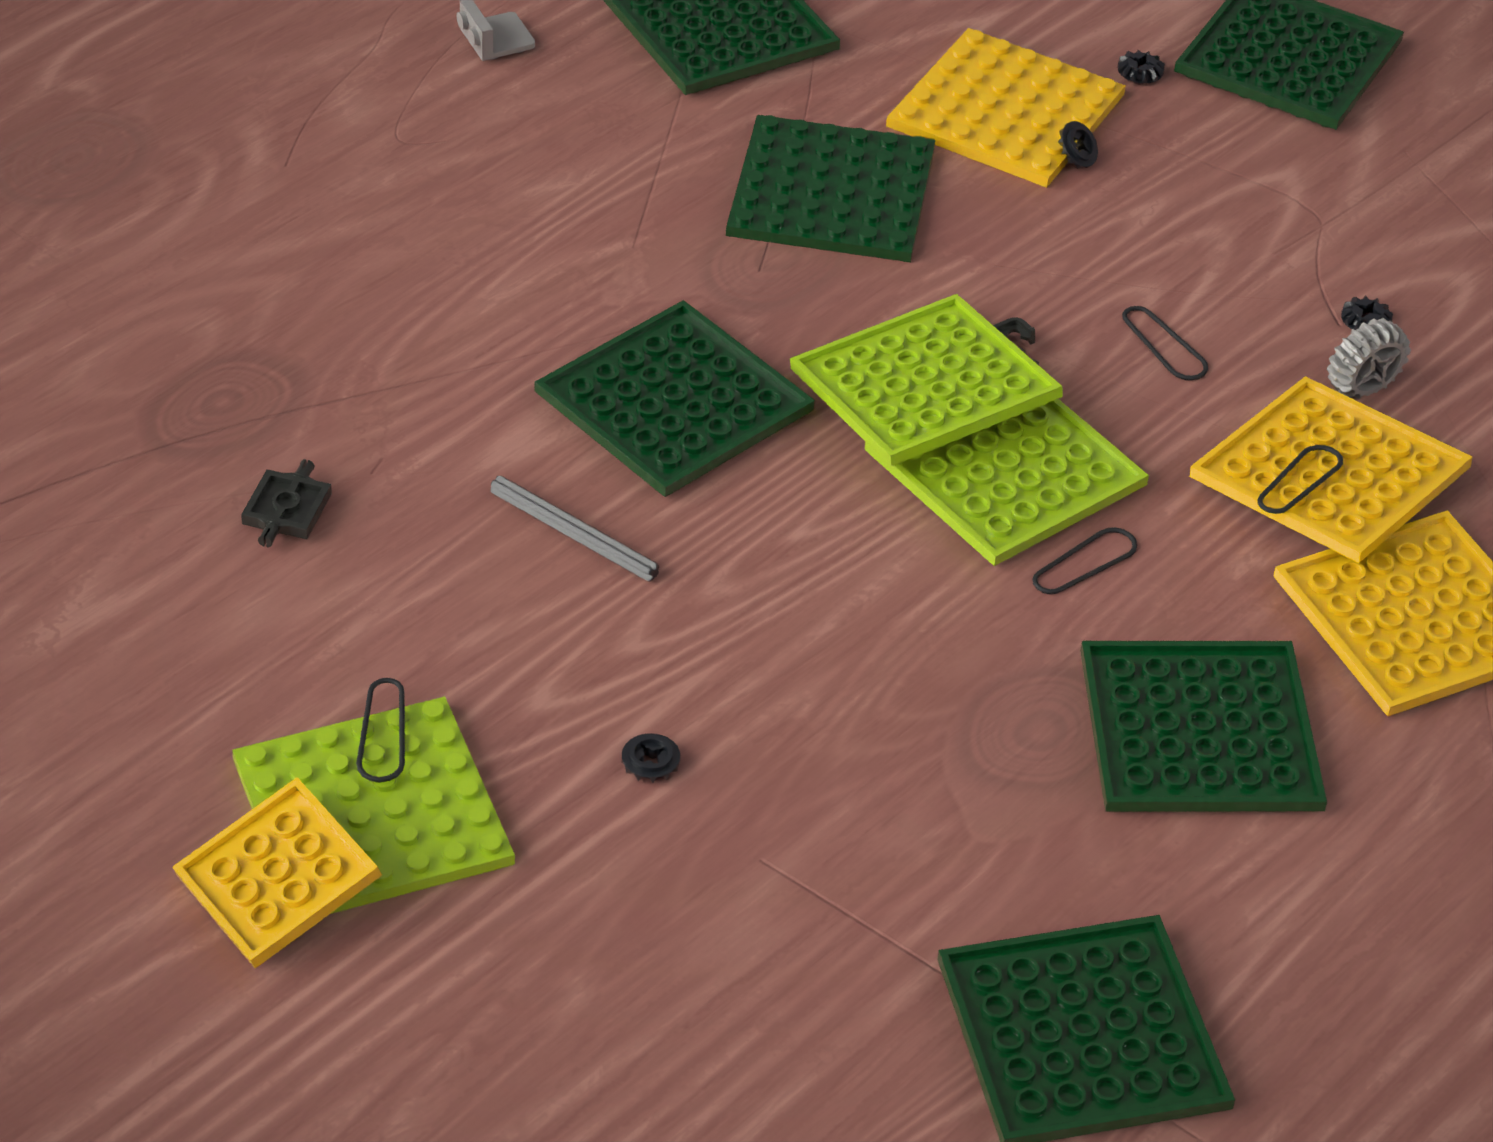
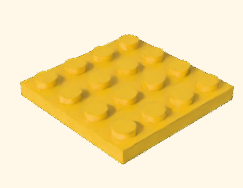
M298 777L172 867L180 880L255 969L382 876L378 866Z

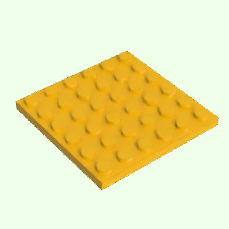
M968 28L887 116L886 127L914 137L921 136L935 139L936 146L1047 188L1068 163L1067 155L1061 154L1063 147L1058 143L1061 139L1059 131L1064 128L1065 124L1071 121H1078L1087 126L1093 133L1124 96L1126 85L1115 82L1110 78L1093 74L1085 69L1063 63L1058 59L1036 53L1031 49L1022 48L1006 40L984 34L979 30Z
M1305 376L1195 462L1190 468L1189 477L1360 563L1471 467L1473 457ZM1325 445L1334 448L1342 455L1343 465L1286 512L1273 514L1265 512L1259 507L1257 499L1260 494L1307 447ZM1325 450L1308 452L1264 497L1263 504L1274 509L1283 508L1335 467L1338 463V458L1336 455Z
M1448 510L1404 524L1360 563L1332 549H1327L1275 566L1274 578L1387 717L1493 680V561Z

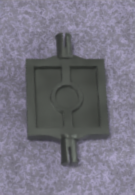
M303 459L294 473H281L267 469L241 514L243 525L264 529L258 538L259 544L265 547V544L267 548L271 547L279 533L308 539L332 495L331 484L316 481L309 477L315 468L312 461L308 460L307 462L306 459Z

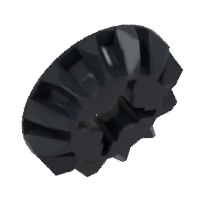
M1137 50L1136 53L1127 51L1125 56H1120L1117 69L1125 79L1145 84L1156 82L1162 78L1165 63L1160 61V56H1152L1150 51L1142 53L1140 50Z
M1071 121L1065 124L1064 128L1059 131L1061 139L1058 143L1063 147L1061 154H1066L1068 163H1074L1077 169L1090 167L1096 162L1098 157V146L1094 135L1081 122Z
M1366 295L1363 299L1353 297L1351 301L1345 302L1341 311V318L1345 325L1354 330H1357L1363 322L1368 324L1372 319L1379 320L1382 318L1392 322L1393 313L1389 311L1388 304H1380L1378 298L1370 300Z
M654 733L641 734L630 739L622 749L621 763H624L626 773H634L638 781L644 777L650 778L652 783L658 777L668 780L671 772L678 771L680 750L676 743L666 736ZM645 755L651 759L657 758V763H653L651 760L644 762Z

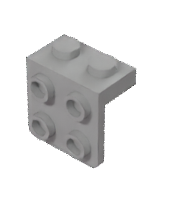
M459 0L460 12H457L456 15L458 25L482 61L496 59L513 53H521L535 47V39L515 12H507L485 18L473 0Z

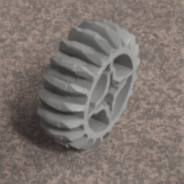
M1384 318L1379 320L1372 319L1368 324L1363 322L1357 330L1352 329L1351 334L1347 338H1343L1340 346L1334 348L1336 353L1330 356L1331 364L1327 367L1329 372L1328 378L1339 393L1350 398L1354 396L1360 399L1363 395L1369 396L1370 394L1377 393L1382 388L1386 389L1391 381H1395L1396 375L1403 372L1402 366L1408 362L1407 355L1411 352L1409 347L1410 341L1397 324Z

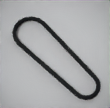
M1130 306L1124 310L1122 317L1125 323L1171 374L1183 380H1197L1206 375L1208 371L1206 360L1149 309L1142 306ZM1138 310L1149 315L1203 364L1202 372L1191 376L1175 371L1128 319L1127 314L1130 311Z
M1325 445L1307 447L1260 494L1257 499L1259 507L1265 512L1273 514L1286 512L1343 465L1342 455L1334 448ZM1325 450L1336 455L1338 458V463L1335 467L1283 508L1274 509L1263 504L1264 497L1308 452Z
M1117 527L1100 530L1037 571L1032 579L1033 585L1037 590L1046 594L1062 592L1131 557L1136 552L1138 546L1136 538L1125 529ZM1116 532L1123 534L1132 542V548L1128 553L1058 588L1047 589L1038 583L1040 575L1106 533Z
M380 678L374 681L368 689L356 762L357 770L362 777L379 783L397 778L402 773L405 765V692L403 685L393 678ZM390 683L399 689V766L394 773L388 776L377 777L365 772L362 767L373 691L380 684Z

